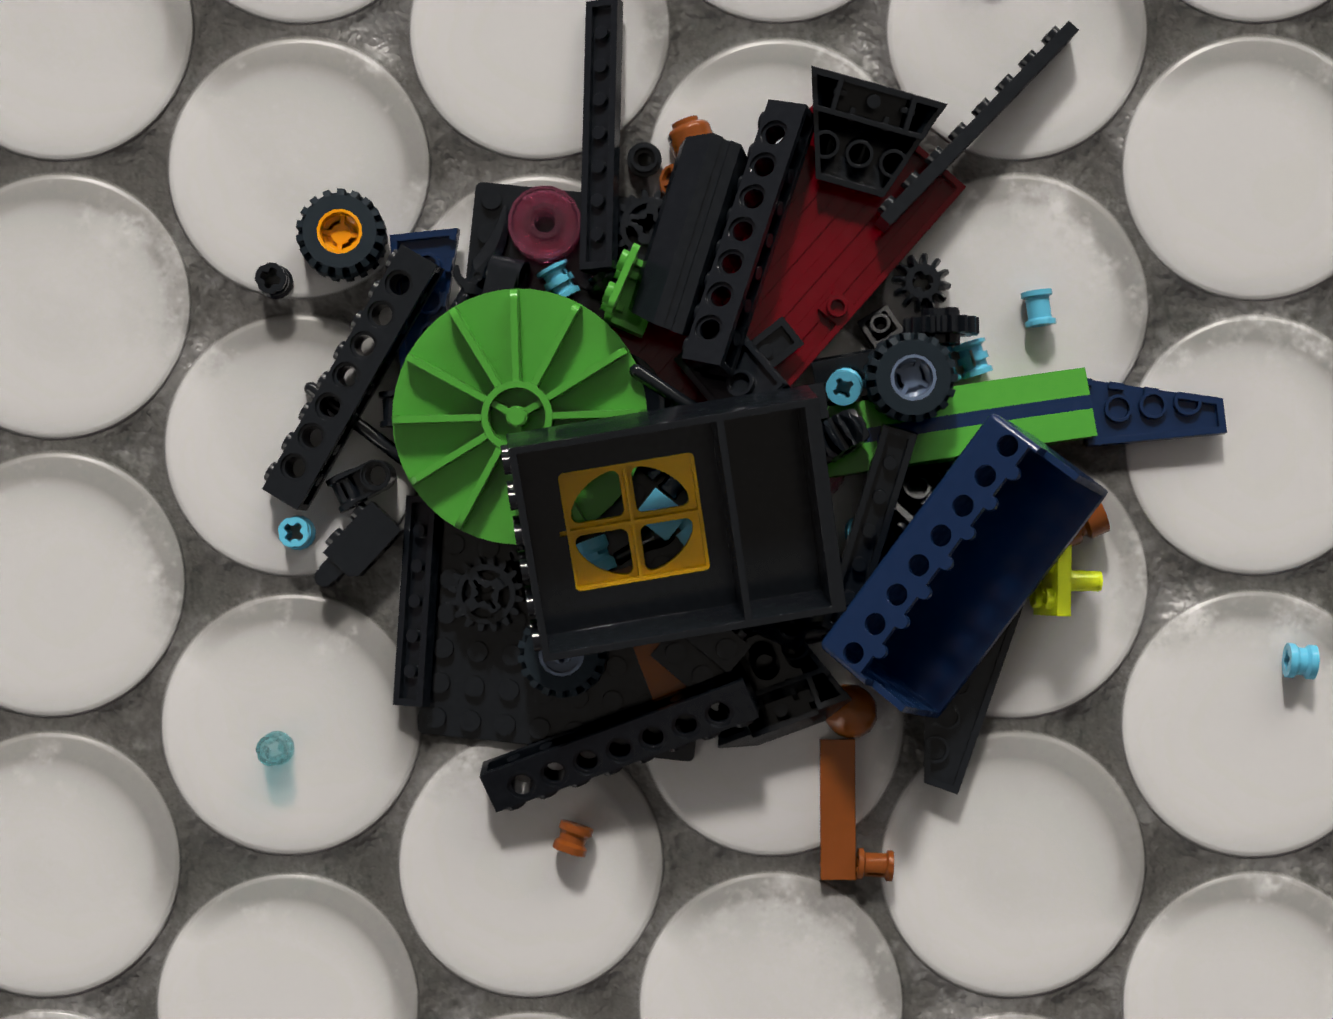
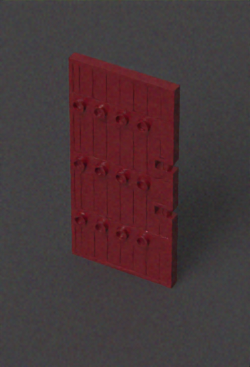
M813 133L746 335L752 340L780 317H784L804 343V345L775 367L790 387L966 188L962 182L946 169L908 210L883 233L874 224L881 215L877 209L890 195L897 199L902 194L904 189L901 187V184L911 173L916 171L920 175L928 167L924 161L930 154L922 147H917L883 198L816 179ZM773 170L768 171L765 176L769 175ZM763 201L757 203L754 208L758 207ZM752 233L748 234L743 241L748 239ZM741 265L736 267L732 273L737 272ZM730 298L724 300L721 306L727 304ZM651 322L648 323L642 339L618 328H613L630 353L644 360L660 379L698 403L707 401L673 360L682 352L683 342L688 336L675 333Z

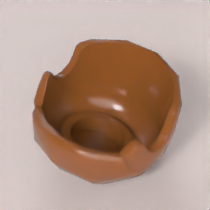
M843 684L841 687L852 700L825 721L841 737L860 738L869 733L877 721V705L872 695L859 685Z

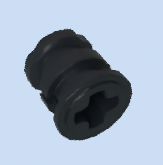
M269 262L262 265L255 273V281L258 284V288L270 299L284 298L293 288L292 274L288 269L276 263ZM276 275L281 279L279 284L270 285L266 282L268 276L274 277Z

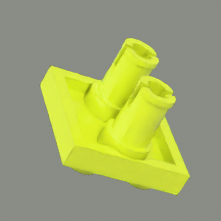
M1069 545L1029 597L1030 606L1033 608V615L1071 616V592L1101 591L1103 586L1102 572L1072 570V545Z

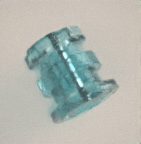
M272 731L266 734L256 746L258 760L267 766L282 765L288 762L294 753L292 738L282 731ZM277 741L279 743L277 749L282 753L272 757L270 756L271 749L267 745Z

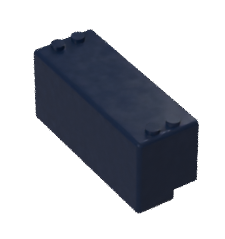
M997 414L989 415L848 605L847 610L842 613L822 640V649L864 685L875 689L899 711L938 718L1106 497L1108 491L1034 435Z

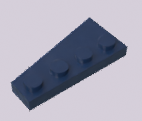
M458 228L390 235L391 252L395 249L398 250L402 244L445 269L399 349L400 371L407 354L411 351L419 337L435 320L448 311L453 267L456 261L460 229ZM403 277L397 282L396 290L399 295L408 291L410 287L408 277Z
M1087 378L1098 436L1085 439L1086 448L1224 435L1227 433L1223 398L1185 392L1162 391L1158 388H1142L1124 385V383L1101 382Z

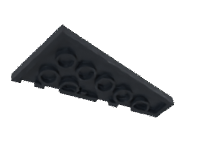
M1023 607L938 718L925 716L924 783L958 795Z

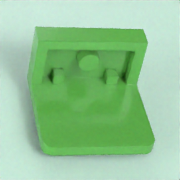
M633 243L630 251L623 249L614 278L618 280L616 283L612 281L608 283L600 309L605 311L603 320L608 325L642 339L649 321L629 310L643 264V260L638 259L641 245Z

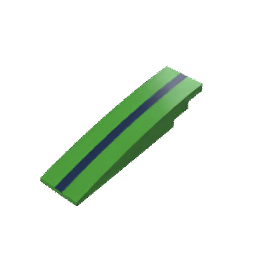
M1085 367L953 386V389L956 391L954 396L949 397L947 400L949 405L944 410L940 409L935 417L924 419L921 422H904L888 418L887 415L876 410V406L869 400L853 402L846 406H828L829 418L843 410L855 409L859 416H862L870 433L868 441L863 443L861 447L844 458L827 464L829 478L868 472L882 423L918 434L908 467L956 461L991 414L1003 417L1034 435L1047 446L1057 445L1061 442L1094 438L1098 435Z

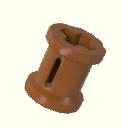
M864 848L857 849L856 880H862L863 877H880L892 882L894 874L893 850H887L886 853L865 852Z

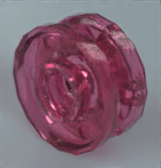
M535 186L524 191L513 202L508 215V230L515 248L524 257L538 263H554L567 257L577 247L580 239L581 213L575 200L565 191L553 186ZM542 217H549L555 222V225L549 232H540L535 227L536 222Z

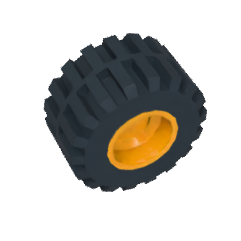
M337 188V193H331L330 190L322 192L324 196L320 199L314 196L309 200L311 206L309 208L303 207L300 212L303 217L301 220H297L296 224L298 229L296 240L303 257L318 274L325 278L326 276L330 277L332 281L340 282V279H345L347 282L355 281L354 277L361 276V278L368 276V270L371 268L375 270L379 266L378 260L380 257L384 258L386 253L384 247L385 244H388L386 226L378 209L375 208L372 201L367 197L363 198L359 192L353 190L351 193H347L345 189Z

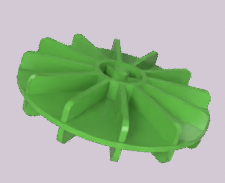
M515 288L497 290L470 298L449 309L424 331L407 354L395 387L391 419L397 454L403 470L423 501L446 522L477 538L496 543L517 545L512 516L519 515L518 510L511 511L506 482L513 480L512 474L505 475L500 447L501 445H507L506 434L647 411L644 385L633 378L629 372L630 367L636 364L619 335L603 319L585 306L567 297L547 291ZM635 467V468L632 470V473H631L632 477H633V475H634V473H635L637 467ZM608 471L592 480L580 492L571 510V517L575 522L595 520L621 496L618 474L615 471Z

